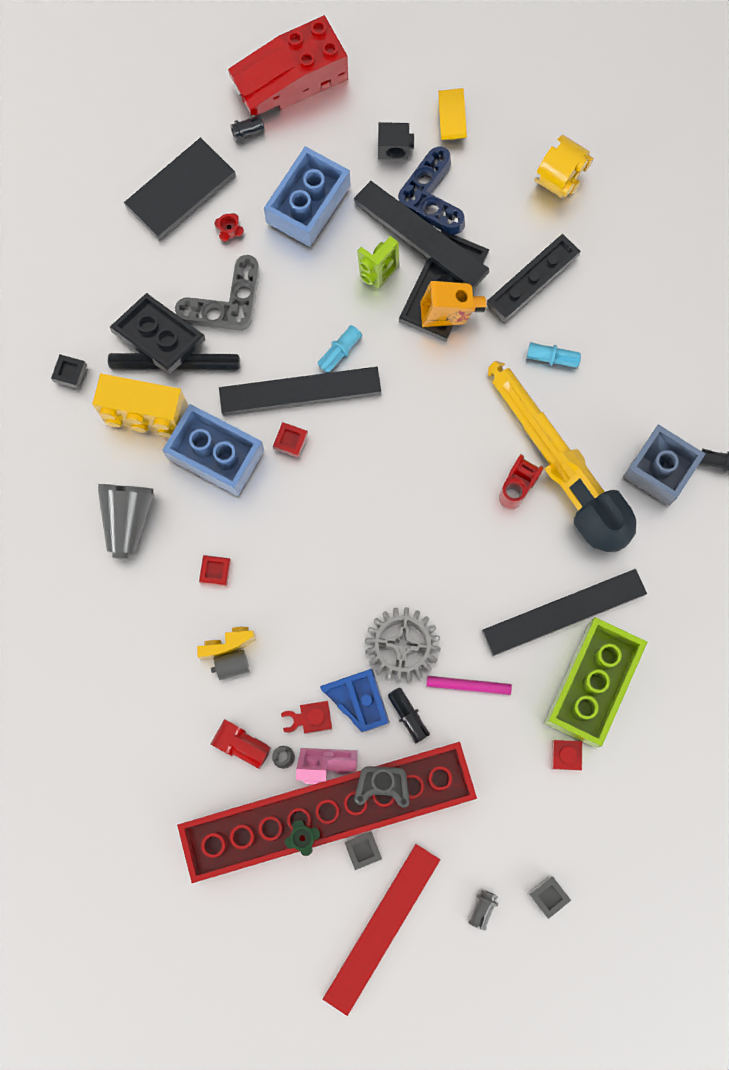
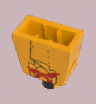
M431 281L420 301L422 327L465 324L472 312H485L486 298L485 296H473L470 284Z

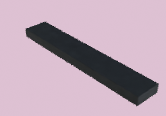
M370 180L354 197L355 204L460 283L470 284L472 291L489 274V268L373 181Z
M378 366L224 386L219 387L222 415L381 395Z
M633 569L482 630V633L493 657L647 595V592L637 570Z

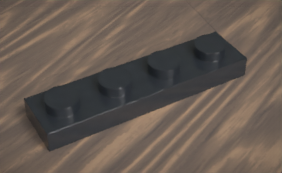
M562 233L487 300L486 305L505 323L580 255L581 251Z

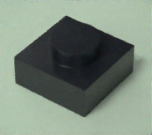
M59 354L51 379L55 383L79 389L87 364L83 360Z

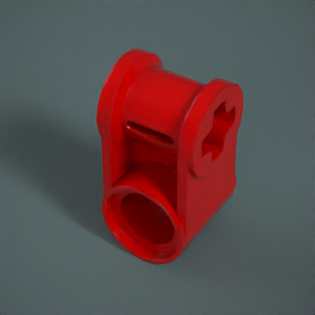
M520 454L500 491L499 501L508 509L519 507L530 489L537 482L544 467H537L525 460L524 455ZM506 490H516L519 493V497L512 498L508 496Z

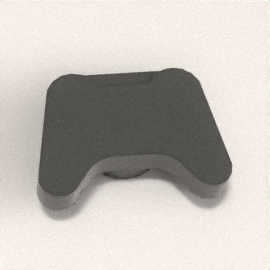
M364 767L361 770L354 798L355 802L362 805L372 795H389L396 800L400 807H407L409 805V794L405 771L401 768Z

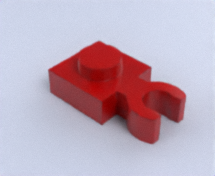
M328 701L300 705V714H296L293 711L281 713L282 718L292 717L294 721L291 727L283 728L285 733H292L300 726H303L304 734L333 730Z

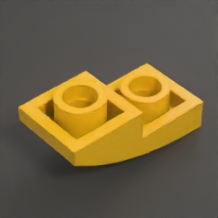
M464 88L438 90L441 140L467 138Z
M234 627L232 632L225 633V644H221V640L204 641L203 646H197V657L201 661L210 660L217 656L239 651L254 642L256 634L253 630L249 631V627Z

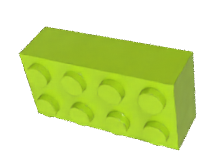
M596 617L593 618L585 630L544 724L594 748L602 747L648 642Z

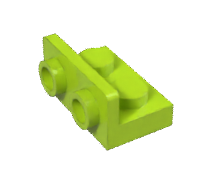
M391 236L384 243L380 242L376 246L373 255L363 247L357 250L360 277L367 284H374L379 289L400 267L399 242Z

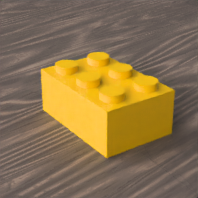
M100 373L92 405L103 421H105V424L117 428L121 427V425L131 426V429L146 433L147 430L157 431V434L168 438L172 435L189 406L180 388Z

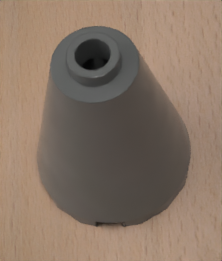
M98 484L106 549L108 552H112L113 558L129 559V553H135L153 498V488Z

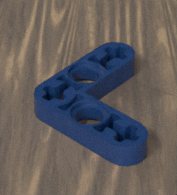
M439 146L432 148L399 191L398 199L399 202L430 225L447 234L456 235L465 228L463 211L431 194L451 167L449 150ZM423 175L432 177L431 181L426 184L418 182L419 178ZM434 205L439 208L435 214L425 213V209L428 206Z

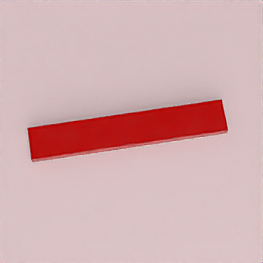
M414 845L322 1000L346 1016L349 1015L441 859L421 846Z

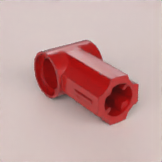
M225 719L210 745L230 756L235 755L258 769L262 767L271 750V747L266 743L246 734L245 730Z

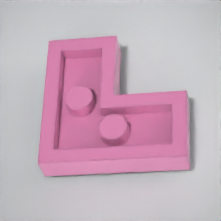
M301 748L296 768V780H302L306 784H318L320 781L326 782L327 771H334V773L341 775L356 772L357 750Z

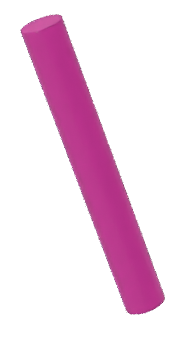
M427 675L426 687L511 695L512 684Z

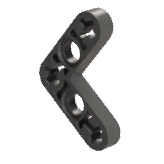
M243 255L236 260L229 302L186 297L176 303V314L190 325L238 331L247 329L251 325L260 273L257 259L251 255ZM246 264H251L252 269H249L248 280L244 279L243 268L246 267ZM241 287H247L251 290V293L246 298H239L236 295L237 290ZM239 305L243 306L242 311L245 317L241 318V322H237L234 317L239 314ZM187 306H191L192 311L188 313V316H185L182 310H186ZM200 307H202V309H201L202 318H199V315H198V312H200V309H199ZM212 308L221 311L219 318L215 320L206 317L207 312Z

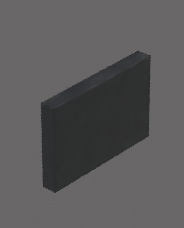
M148 293L144 294L110 326L113 334L168 375L206 340L203 333Z

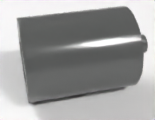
M245 650L214 657L215 667H211V672H217L219 680L250 673Z

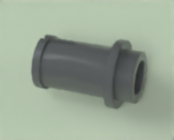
M279 746L273 751L272 760L278 768H288L294 763L295 754L290 747ZM287 752V759L280 762L278 759L279 754Z
M482 889L481 893L476 895L478 901L468 923L476 928L479 926L481 930L486 931V926L494 906H498L499 903L496 902L498 899L497 895Z

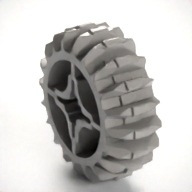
M408 607L404 608V615L399 616L398 608H393L394 617L390 618L387 611L383 612L382 615L385 622L375 618L374 624L378 629L368 628V633L373 635L374 638H365V644L373 645L372 648L365 650V654L375 655V657L369 660V665L380 664L375 671L378 675L384 669L387 670L385 680L387 681L390 680L392 673L396 674V683L398 684L401 683V675H406L407 683H412V673H415L419 680L422 679L423 675L420 669L423 668L426 672L430 673L432 668L427 664V661L436 664L438 658L431 655V653H439L441 650L439 646L432 645V643L440 641V636H430L436 630V626L431 625L426 628L425 625L429 622V617H424L420 622L417 620L420 615L418 610L414 612L413 617L408 616ZM401 624L400 632L397 636L387 637V639L381 638L382 634L389 627ZM409 625L421 632L426 644L413 640L410 637ZM403 632H405L406 644L410 645V649L406 648L402 659H400L399 646H396L395 642L399 643ZM379 647H384L395 653L396 666L389 664L383 658ZM425 652L423 658L418 663L404 668L405 659L409 654Z

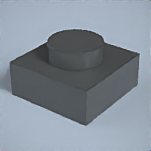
M372 831L344 842L355 870L382 860Z
M553 876L547 878L529 893L530 897L548 919L571 901Z

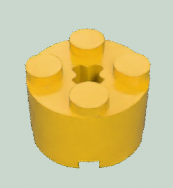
M561 135L557 139L561 142L557 148L551 146L537 170V174L541 176L534 179L536 183L560 198L567 197L568 194L572 195L580 184V181L577 180L582 171L586 172L594 160L590 156L589 150L565 135Z

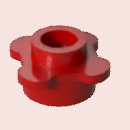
M224 214L215 220L214 225L219 229L220 240L227 242L231 237L243 235L244 229L239 225V216L237 214Z

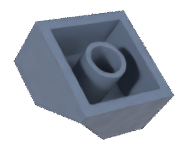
M658 424L623 475V478L670 506L678 498L705 456V453Z

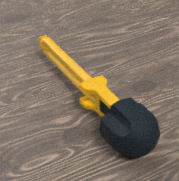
M494 361L488 367V376H495L492 382L549 463L545 468L547 474L562 487L578 509L573 524L586 542L595 549L605 552H617L625 548L636 534L637 522L632 508L619 491L609 490L605 492L587 468L581 452L578 449L570 450L511 369L506 368L503 370L502 367L505 363Z

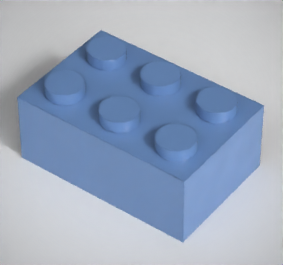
M305 146L265 205L266 223L311 247L350 188V170Z
M189 404L162 451L166 458L173 463L239 496L265 450L261 440Z

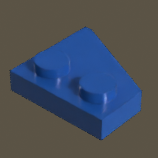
M373 669L320 686L321 691L352 720V723L361 732L390 724Z

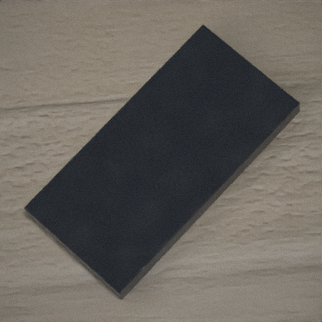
M200 137L124 201V204L160 241L235 177V170Z
M441 231V233L484 264L490 249L457 235H450ZM427 259L400 314L399 322L447 342L455 325L422 327L420 301L431 281L460 282L430 259Z

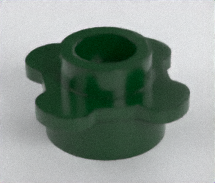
M301 820L295 821L292 825L293 831L285 839V845L289 849L295 848L299 850L303 856H308L313 852L312 845L320 837V832L317 828L305 826ZM301 835L305 836L304 841L300 840Z

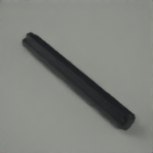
M140 353L108 354L107 362L111 369H160ZM191 354L176 369L238 370L240 367V357L238 354Z

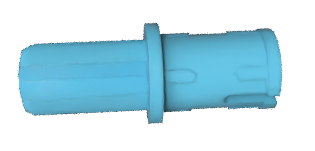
M350 325L337 341L331 342V348L318 361L317 364L320 369L326 373L331 372L343 357H348V351L362 338V333L356 327Z
M530 342L526 359L548 362L551 366L555 363L576 368L580 364L581 353L557 348V345L552 347Z

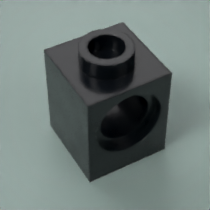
M378 122V159L408 160L409 149L414 150V133H409L410 123Z

